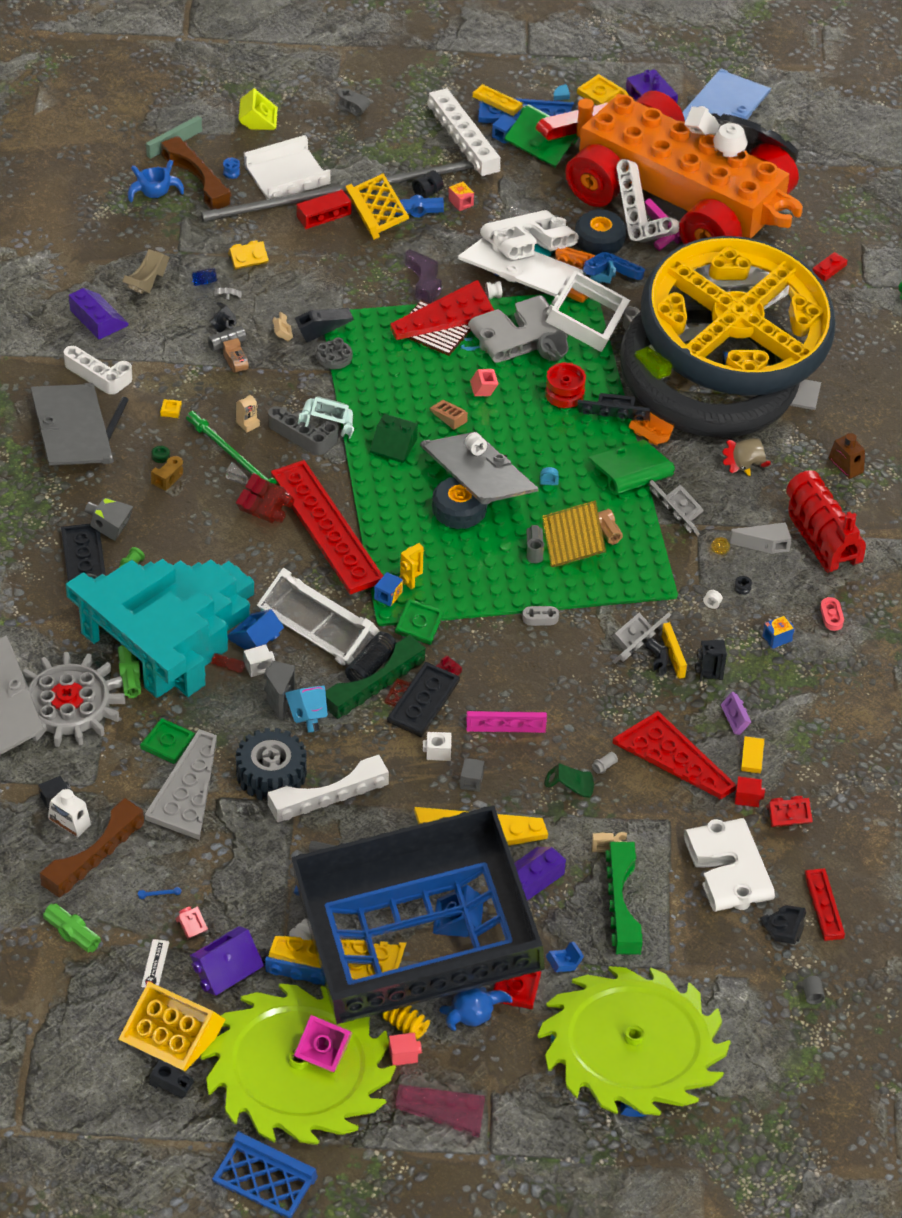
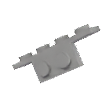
M651 480L652 493L657 498L661 497L663 505L668 510L672 509L674 511L672 513L679 522L683 520V526L689 533L693 531L698 537L700 533L691 521L704 511L702 507L681 485L666 495Z
M640 612L612 635L624 650L612 662L615 664L620 659L624 662L632 655L629 652L630 650H638L644 644L642 642L644 638L648 641L656 634L654 631L656 628L661 630L663 623H668L666 619L671 614L668 612L653 626L647 622Z

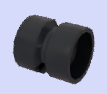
M435 170L429 171L412 182V189L415 195H421L423 198H428L444 187L441 175Z

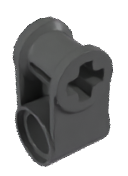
M344 88L338 93L340 97L338 102L339 109L352 113L355 116H361L370 106V101L366 96L350 89Z

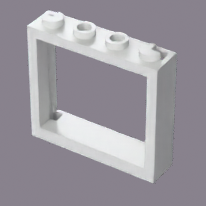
M574 271L571 277L567 276L564 285L561 286L558 292L559 295L555 296L552 302L553 305H550L546 314L549 316L546 322L602 352L630 300L585 275ZM571 288L615 311L603 335L558 311Z

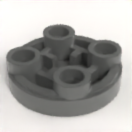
M335 338L332 341L318 344L317 360L326 368L341 369L352 361V349L348 344L344 343L342 338Z

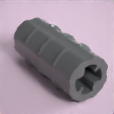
M242 326L224 330L207 338L208 345L213 352L222 350L223 342L236 338L240 342L246 341V333Z

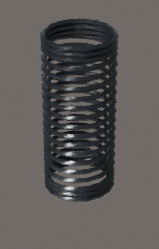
M378 632L346 667L345 674L349 681H359L353 673L361 680L375 674L393 654L395 644H397L394 637L387 632Z

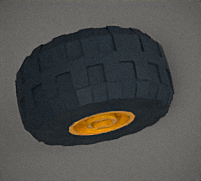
M601 209L588 211L576 222L575 232L578 234L576 244L583 252L595 256L602 252L615 254L625 243L626 225L614 212Z
M454 477L442 481L433 491V514L439 522L447 527L455 529L470 528L483 520L487 513L488 504H481Z

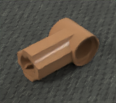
M607 509L595 513L598 529L607 542L612 545L618 543L623 538V533L615 523L613 512ZM591 515V523L595 529L593 516Z

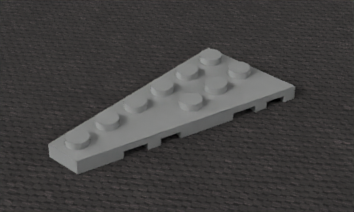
M200 729L197 731L145 813L146 821L200 840L217 735Z

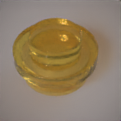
M718 537L712 542L711 549L716 554H726L730 550V544L726 538Z

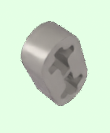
M553 606L526 607L523 610L522 616L523 622L531 626L554 625L559 619V611Z

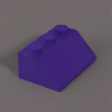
M85 288L69 294L70 311L98 340L128 326V322L100 294Z
M536 847L514 863L527 901L565 874L566 859L553 847Z

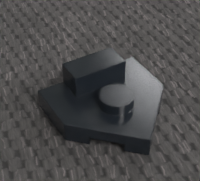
M785 905L779 908V911L760 918L762 925L774 941L795 944L796 941L799 942L805 926L806 908Z

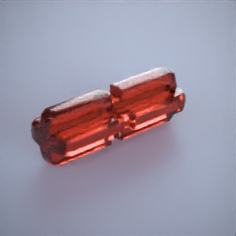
M215 653L212 657V664L224 668L227 666L228 669L241 673L245 667L243 661L234 658L229 659V657Z

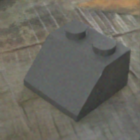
M272 660L270 667H267L264 673V679H266L264 691L267 692V701L277 717L283 720L289 707L285 693L295 690V666Z

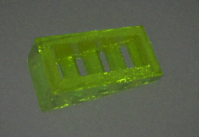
M650 347L635 352V356L657 379L671 374L672 363Z

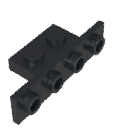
M600 393L598 402L578 400L579 413L650 421V408L635 406V397Z

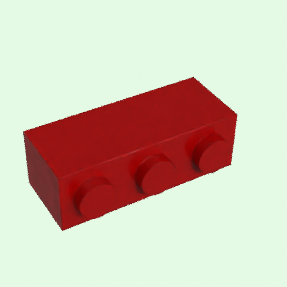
M343 190L326 194L297 204V218L305 229L351 215L352 201Z

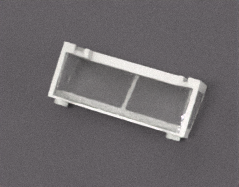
M283 568L257 606L262 611L272 609L283 625L335 656V660L341 665H349L376 634L380 632L378 628L368 619L359 618L310 588L300 579L292 577V573Z

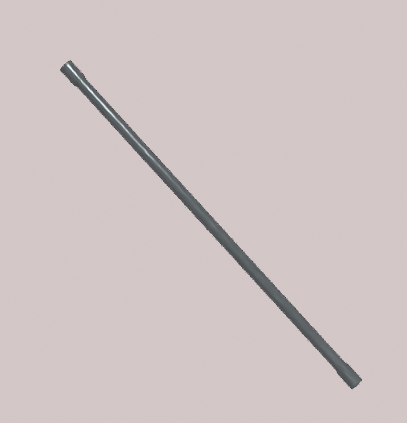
M463 161L386 176L389 184L417 179L431 170H435L439 174L471 169L474 168V165L471 161ZM368 180L352 183L353 187H355ZM383 180L376 183V186H382ZM349 184L227 208L201 211V217L204 222L220 217L307 201L339 190L348 193L345 186Z

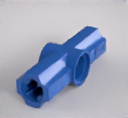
M414 195L410 199L400 200L407 214H412V216L417 218L424 216L426 213L444 212L443 198H423L421 195Z

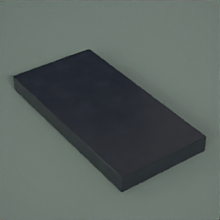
M90 524L62 526L61 532L68 582L83 572L85 574H94L97 577L101 574L106 576L100 532Z
M425 662L387 717V722L422 738L459 683L460 676Z

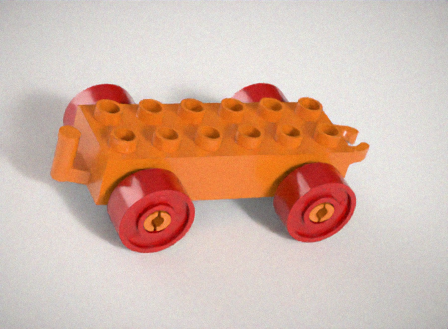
M659 91L645 92L636 101L631 96L618 94L594 116L593 101L588 98L579 100L576 134L580 137V150L566 166V179L573 193L586 204L594 207L606 206L621 192L617 164L620 160L626 159L637 164L643 190L688 211L679 222V233L684 245L699 239L718 236L752 238L764 225L790 228L792 215L778 213V211L785 209L790 210L794 217H801L802 204L794 197L788 195L797 186L799 180L798 169L791 156L782 148L763 143L754 147L749 153L744 150V152L737 153L736 157L723 156V152L716 151L714 148L713 139L715 136L691 133L684 125L685 118L678 104L671 97Z

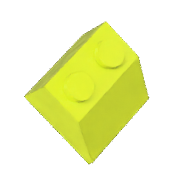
M252 89L240 99L239 121L249 129L275 130L278 107L256 89Z

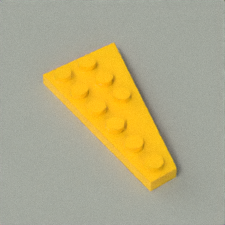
M415 807L414 809L418 825L423 822H431L443 817L468 812ZM497 814L508 846L548 839V832L543 818Z
M275 936L268 957L320 968L312 940H303L301 937ZM341 939L345 955L370 956L366 941ZM380 941L379 944H373L382 972L399 968L406 943L399 942L398 945L388 944V942ZM348 963L352 980L375 975L373 965Z

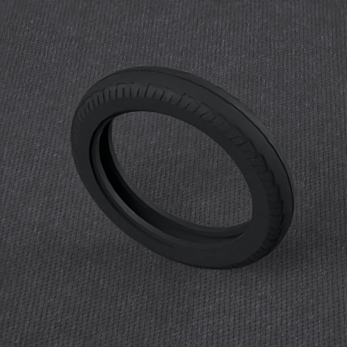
M679 292L684 297L687 314L686 324H711L713 322L711 310L686 293ZM764 310L765 319L788 334L786 329L771 314ZM641 311L631 321L622 339L620 363L623 377L631 393L643 407L650 408L652 414L674 425L676 429L691 434L707 437H734L758 431L776 421L786 412L793 402L800 385L798 383L779 392L757 395L746 401L733 404H711L697 401L672 389L656 373L649 358L648 348L651 343L642 323ZM748 337V339L755 343L761 351H764L768 354V362L770 366L784 361L780 357H778L777 355L763 347L761 344H759L752 338Z

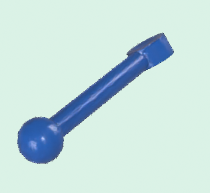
M176 887L173 890L153 892L140 890L138 898L144 899L146 896L164 894L180 895L181 889Z

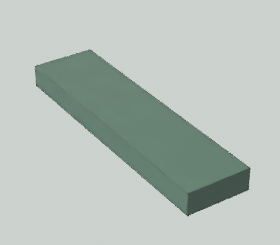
M196 116L147 142V157L151 159L162 153L161 142L176 136L185 141L202 132V118Z

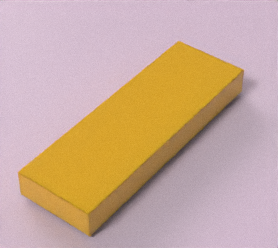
M483 84L473 92V98L512 116L523 107L522 102Z
M670 622L663 623L661 637L664 645L669 648V657L677 678H685L687 664Z

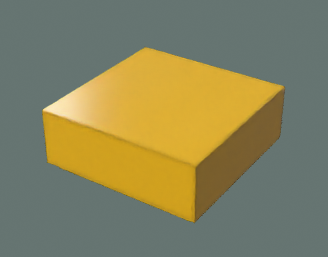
M164 399L160 411L161 416L179 418L182 401Z

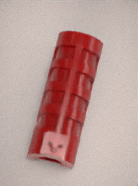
M804 471L792 478L786 488V493L790 498L789 516L827 573L836 571L839 568V563L847 560L852 565L862 563L866 543L860 536V530L855 525L857 515L851 512H847V514L842 512L841 506L833 499L832 493L825 487L824 481L816 471Z

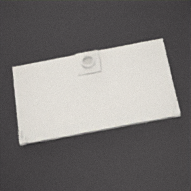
M485 238L480 239L458 256V259L496 273L507 281L519 282L554 297L559 295L558 292L561 286L564 285L567 276L571 277L574 271L586 276L583 269L535 252V255L511 260L503 253L493 251V245Z

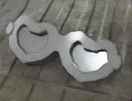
M233 288L215 289L214 296L226 294V299H229L231 294L241 298L242 291Z

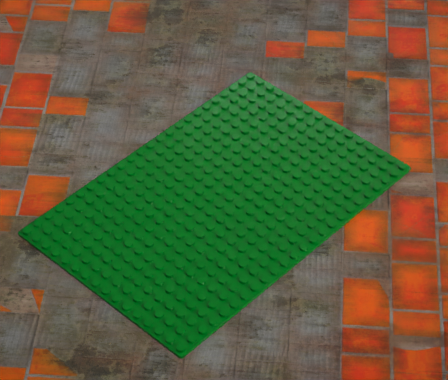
M549 294L501 297L500 299L492 298L489 301L494 310L499 309L516 327H519L514 313H516L515 303L536 296H543L549 305H553L552 302L555 297ZM570 297L565 298L558 311L603 335L606 330V324L599 302L590 297L582 303ZM421 304L350 309L354 318L353 321L324 334L326 342L332 341L335 338H342L344 343L348 344L352 349V361L350 364L341 369H331L336 401L348 405L349 409L353 412L352 427L354 432L350 439L348 434H344L343 440L362 545L383 576L388 572L399 578L401 553L418 543L424 547L423 573L415 577V588L410 589L407 585L403 584V593L391 607L375 600V586L370 587L378 626L397 625L408 598L444 610L441 621L521 614L526 607L553 606L558 610L672 600L678 597L649 484L614 495L608 486V476L588 460L590 456L637 442L634 430L629 428L631 419H620L611 416L603 417L595 414L586 415L578 412V405L571 408H560L552 405L545 396L547 371L555 364L564 362L573 363L584 370L586 382L583 400L598 402L600 393L625 396L610 339L603 351L600 352L569 335L567 337L568 352L559 361H549L542 358L537 349L496 363L487 351L481 348L472 351L461 349V345H464V347L479 346L480 342L471 329L463 326L459 327L467 330V332L455 327L452 329L464 333V336L445 329L462 337L461 339L438 331L459 340L458 342L431 332V334L455 343V346L428 334H423L453 347L452 349L420 335L417 336L450 350V352H446L413 337L396 340L390 329L391 323L414 312V308L420 309L416 307L417 305L424 307ZM464 338H472V341H465ZM478 369H494L498 386L491 396H474L470 380ZM445 400L465 410L468 413V420L453 430L430 411V407ZM383 414L418 424L417 441L404 463L370 453L376 427ZM477 432L500 454L506 455L507 459L512 462L511 464L538 487V492L492 501L487 506V513L484 519L475 526L467 529L450 528L439 522L434 516L432 495L439 483L447 478H453V476L420 446V443L425 440L432 441ZM547 467L557 469L559 472L558 485H541V470ZM591 505H594L595 513L610 509L613 512L615 523L623 533V538L618 543L612 545L607 542L599 530L603 550L600 553L596 531L592 525L597 551L595 555L585 507L588 506L591 520ZM580 508H582L583 510V516L589 541V547L591 552V556L589 557L587 554V548L579 512ZM573 510L577 511L585 558H582ZM567 512H571L579 554L578 560H576ZM563 513H565L571 550L574 560L572 562H570L566 535L563 525ZM556 515H559L568 563H564ZM550 517L554 519L561 565L558 564ZM546 518L548 519V525L556 563L555 567H553L552 565V559L544 519ZM531 525H538L543 529L544 555L543 560L539 563H531L526 558V530Z

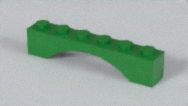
M610 842V848L606 850L605 859L610 865L607 866V879H611V883H608V895H612V900H609V912H613V916L610 917V929H614V933L611 935V944L615 946L616 954H641L643 943L641 924L628 911L622 894L626 880L635 870V842Z

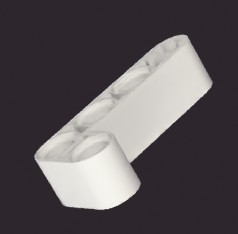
M68 346L64 349L65 367L86 381L93 383L94 386L107 394H116L132 382V366L127 361H120L110 368L76 346Z

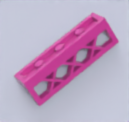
M467 711V731L546 733L547 713Z

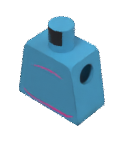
M325 685L286 692L285 695L294 721L296 723L306 722L308 733L320 731L317 719L325 718L328 715Z

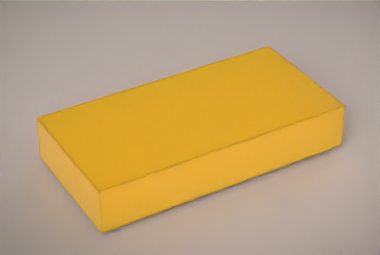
M744 737L741 771L761 774L764 749L763 738Z

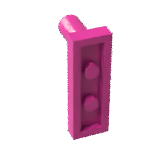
M650 198L644 202L646 213L653 220L668 217ZM671 222L668 224V229L671 228ZM678 231L676 234L657 239L653 244L660 251L670 242L674 241L676 244H679L682 239Z

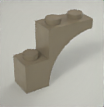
M148 249L140 267L133 274L125 275L122 282L128 285L127 288L140 294L144 292L150 293L156 276L163 277L170 257Z

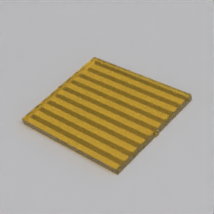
M596 500L542 516L552 568L606 552Z

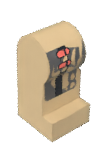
M252 395L236 403V423L246 433L260 426L256 410L258 405Z

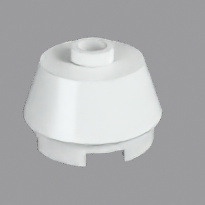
M727 123L719 128L713 143L715 150L723 152V156L736 157L737 153L744 152L747 146V139L744 129L740 125Z

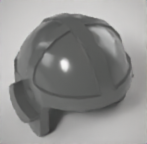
M556 330V332L542 334L537 343L540 356L549 361L561 360L568 352L565 332Z

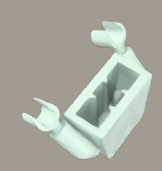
M319 396L315 397V399L310 398L306 401L302 413L299 414L298 425L300 422H305V427H307L310 415L343 423L342 437L344 434H348L350 439L354 432L352 427V410L349 409L348 405Z

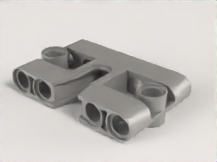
M536 296L515 303L516 313H514L519 327H516L499 309L476 316L469 321V328L480 340L479 347L487 351L494 362H502L537 350V343L542 334L560 330L546 322L549 316L546 312L550 305L543 296Z

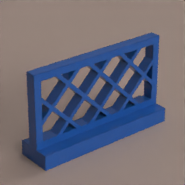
M237 1132L234 1137V1144L212 1180L286 1218H292L310 1185L315 1183L317 1173L315 1168L243 1133ZM238 1150L244 1153L247 1160L234 1164L232 1158L235 1152ZM260 1161L265 1164V1170L253 1173L251 1163ZM248 1165L251 1174L238 1178L235 1168ZM233 1169L236 1179L229 1181L221 1179L225 1171ZM278 1170L284 1173L285 1179L272 1182L270 1173ZM268 1174L270 1183L257 1187L255 1178ZM249 1179L253 1180L255 1188L247 1191L241 1189L239 1182ZM296 1180L304 1182L300 1190L292 1192L289 1182ZM287 1183L289 1193L276 1196L274 1187ZM272 1188L274 1198L267 1200L260 1198V1191ZM291 1198L293 1204L289 1211L280 1208L278 1201Z

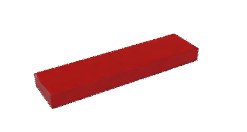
M825 868L805 870V879L824 941L844 939L845 932Z

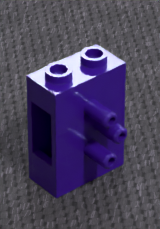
M655 69L645 70L644 73L628 77L626 80V92L634 101L645 92L659 91L668 95L677 103L678 94Z
M240 926L190 955L193 961L192 967L201 979V988L215 996L264 966L249 930Z

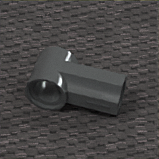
M531 525L526 530V558L531 563H539L543 560L544 555L543 529L538 525Z

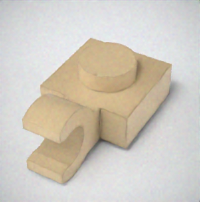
M280 312L279 318H273L274 332L279 338L289 342L293 338L291 325L287 324V316Z
M620 832L616 836H613V833H593L592 852H606L610 848V842H628L620 841L626 840L627 833Z

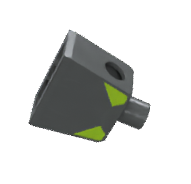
M103 498L99 505L88 502L84 512L92 515L90 525L116 541L130 520L133 506Z

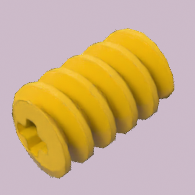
M411 1005L383 1012V1019L385 1021H390V1024L396 1026L399 1031H403V1034L415 1033L416 1040L424 1035L430 1024V1020L424 1022L425 1015L421 1014L418 1016L419 1011L417 1009L411 1012Z

